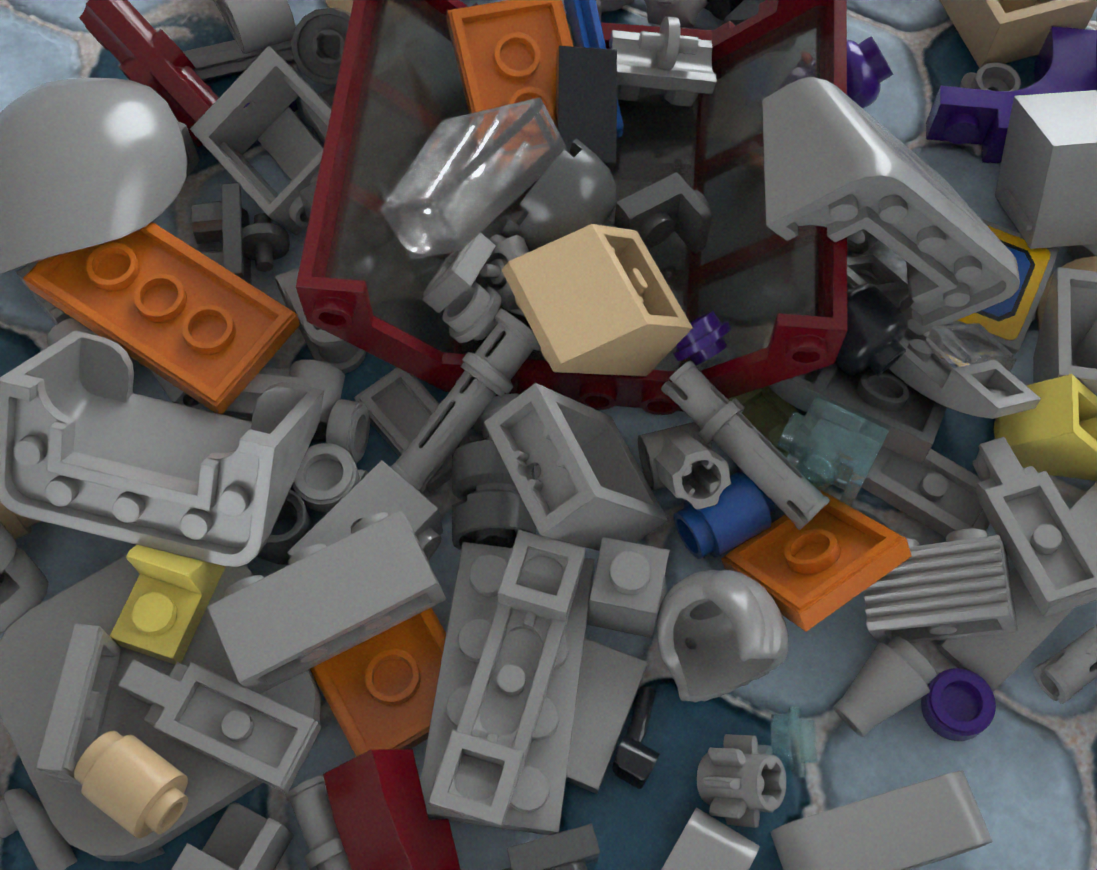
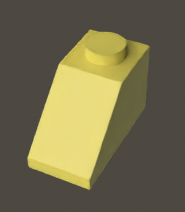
M1073 374L1026 385L1041 400L1035 409L996 418L994 422L995 439L1005 437L1019 463L1024 468L1033 466L1038 473L1047 471L1048 475L1097 481V396Z

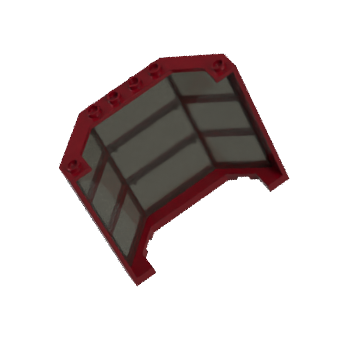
M353 0L296 282V290L307 322L445 392H450L465 371L461 368L464 363L462 360L467 352L475 353L487 337L479 341L472 339L465 343L456 341L449 333L450 326L443 321L445 309L440 313L436 312L422 300L424 297L423 292L444 260L473 233L481 232L490 240L496 234L502 236L501 232L509 219L518 225L516 223L517 220L526 211L519 204L544 172L485 183L447 23V11L468 7L460 0ZM765 0L759 4L758 14L736 26L731 21H728L714 30L680 28V35L712 41V69L716 74L717 80L713 93H699L691 107L672 105L664 99V89L645 88L643 97L637 101L618 100L623 121V134L617 139L616 164L613 169H609L617 186V202L677 172L692 190H697L704 195L711 208L712 220L705 249L694 254L676 232L671 233L661 244L647 247L689 322L714 310L720 322L727 320L732 330L722 337L727 344V348L696 366L727 399L834 364L847 333V237L834 242L827 237V227L804 225L798 226V236L787 241L766 226L762 105L764 98L786 85L806 77L827 80L847 95V0ZM601 22L606 49H609L612 30L636 33L641 31L659 33L660 30L659 26ZM616 206L611 217L608 219L613 224L615 220ZM502 306L499 308V310L501 308L531 329L525 316L511 313ZM675 346L647 376L553 372L542 352L533 350L511 379L513 388L508 394H521L534 383H537L595 410H607L614 406L642 408L645 412L654 415H669L676 411H684L668 395H665L661 388L665 382H672L670 379L671 375L686 362L691 361V359L688 357L677 362L672 354L677 350Z

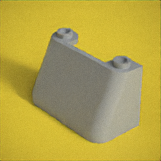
M806 77L786 85L762 100L766 226L787 241L798 236V226L804 225L827 227V237L834 242L842 240L862 229L868 231L906 261L909 297L900 302L901 313L908 321V328L918 335L1003 302L1017 292L1020 284L1018 265L1011 251L941 175L836 85L827 80Z
M79 331L71 332L0 377V502L6 508L23 517L231 567H238L249 563L267 543L318 427L324 390L287 382L269 386L257 398L251 422L133 393V363L127 351L110 339Z

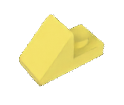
M136 545L129 550L126 558L140 575L110 637L121 647L174 665L177 662L182 663L226 566Z

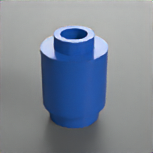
M738 471L730 475L731 484L720 494L718 504L695 509L685 500L684 508L674 513L673 519L678 534L690 553L697 559H701L708 554L718 557L771 527L770 513L775 509L774 502L743 472Z

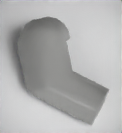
M21 788L4 792V798L0 800V838H6L15 831H19L38 870H64L78 861L70 844L52 824L43 804L27 790Z

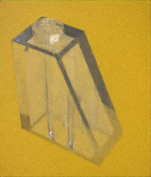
M541 97L442 120L380 211L411 259L461 251L537 181L564 149L567 150V147Z

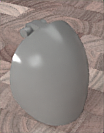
M118 78L66 79L44 83L31 89L0 112V274L56 255L122 238L147 226L169 207L178 196L187 179V155L178 122L165 99L151 87L130 80Z

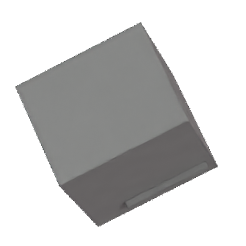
M1097 90L1014 96L995 197L1030 249L1097 244Z

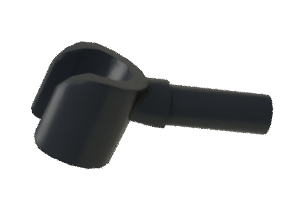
M642 686L639 689L631 726L628 727L627 735L619 745L612 766L613 772L618 778L638 789H642L660 755V753L642 744L647 733L656 691L653 688Z

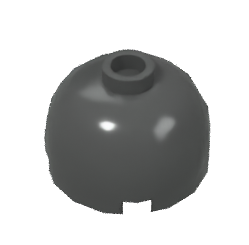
M576 138L572 142L569 153L564 149L519 205L526 211L517 220L516 223L518 225L509 219L501 235L505 238L515 235L523 237L530 252L590 224L616 227L608 220L617 202V186L609 168L593 151Z

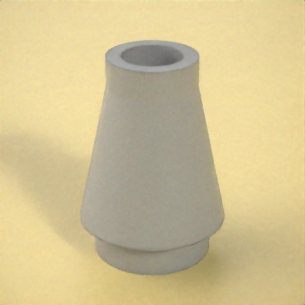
M895 636L887 645L881 642L877 644L844 696L833 706V709L855 733L864 737L873 727L930 692L927 684L936 677V671L912 644L900 636Z

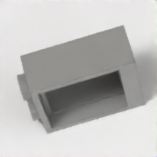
M268 46L190 130L270 218L297 236L308 226V220L299 192L317 181L323 149L279 195L243 157V153L298 96L327 126L332 107L290 64ZM359 136L354 167L361 174L366 163L376 152Z
M534 383L484 422L540 536L600 551L603 537L637 543L668 522L665 513L611 416ZM539 464L541 473L538 478L533 479L531 475L532 469Z

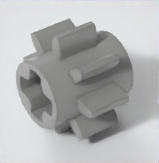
M725 734L724 748L710 747L708 753L703 756L697 770L698 792L701 799L710 805L709 813L711 816L725 817L727 825L756 828L759 826V812L773 813L784 799L786 791L785 769L781 760L777 756L772 755L773 748L769 745H758L756 736Z

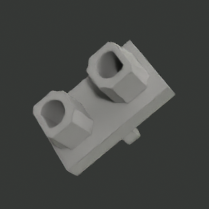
M671 16L663 18L659 33L612 30L609 49L617 50L618 100L637 101L643 97L645 88L664 89V99L672 105L691 107L699 93L712 94L717 82L716 74L712 69V41L680 35L679 18Z

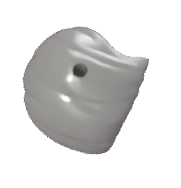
M726 569L722 571L704 570L689 575L669 590L658 611L657 631L660 655L674 678L681 701L706 702L712 698L728 694L741 686L748 685L753 680L767 675L771 670L777 669L787 658L789 651L788 631L779 607L763 586L741 572Z

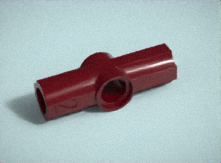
M89 0L86 2L84 12L79 17L86 29L106 51H109L120 63L118 65L119 69L130 81L149 86L167 101L176 120L187 125L197 147L203 145L190 128L219 97L194 72L196 68L188 57L163 30L159 29L156 31L128 0Z

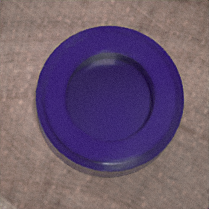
M952 668L939 673L927 685L930 692L921 698L922 714L929 727L941 737L952 741L970 740L991 724L996 711L995 697L988 683L978 674L966 669Z

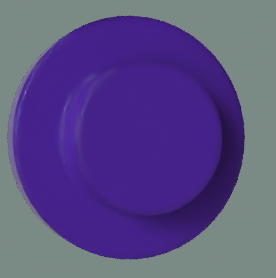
M712 310L690 322L693 328L676 345L677 350L672 354L677 362L690 357L691 361L697 366L727 348V344L722 337L731 331L732 328L727 320L720 322L716 313Z

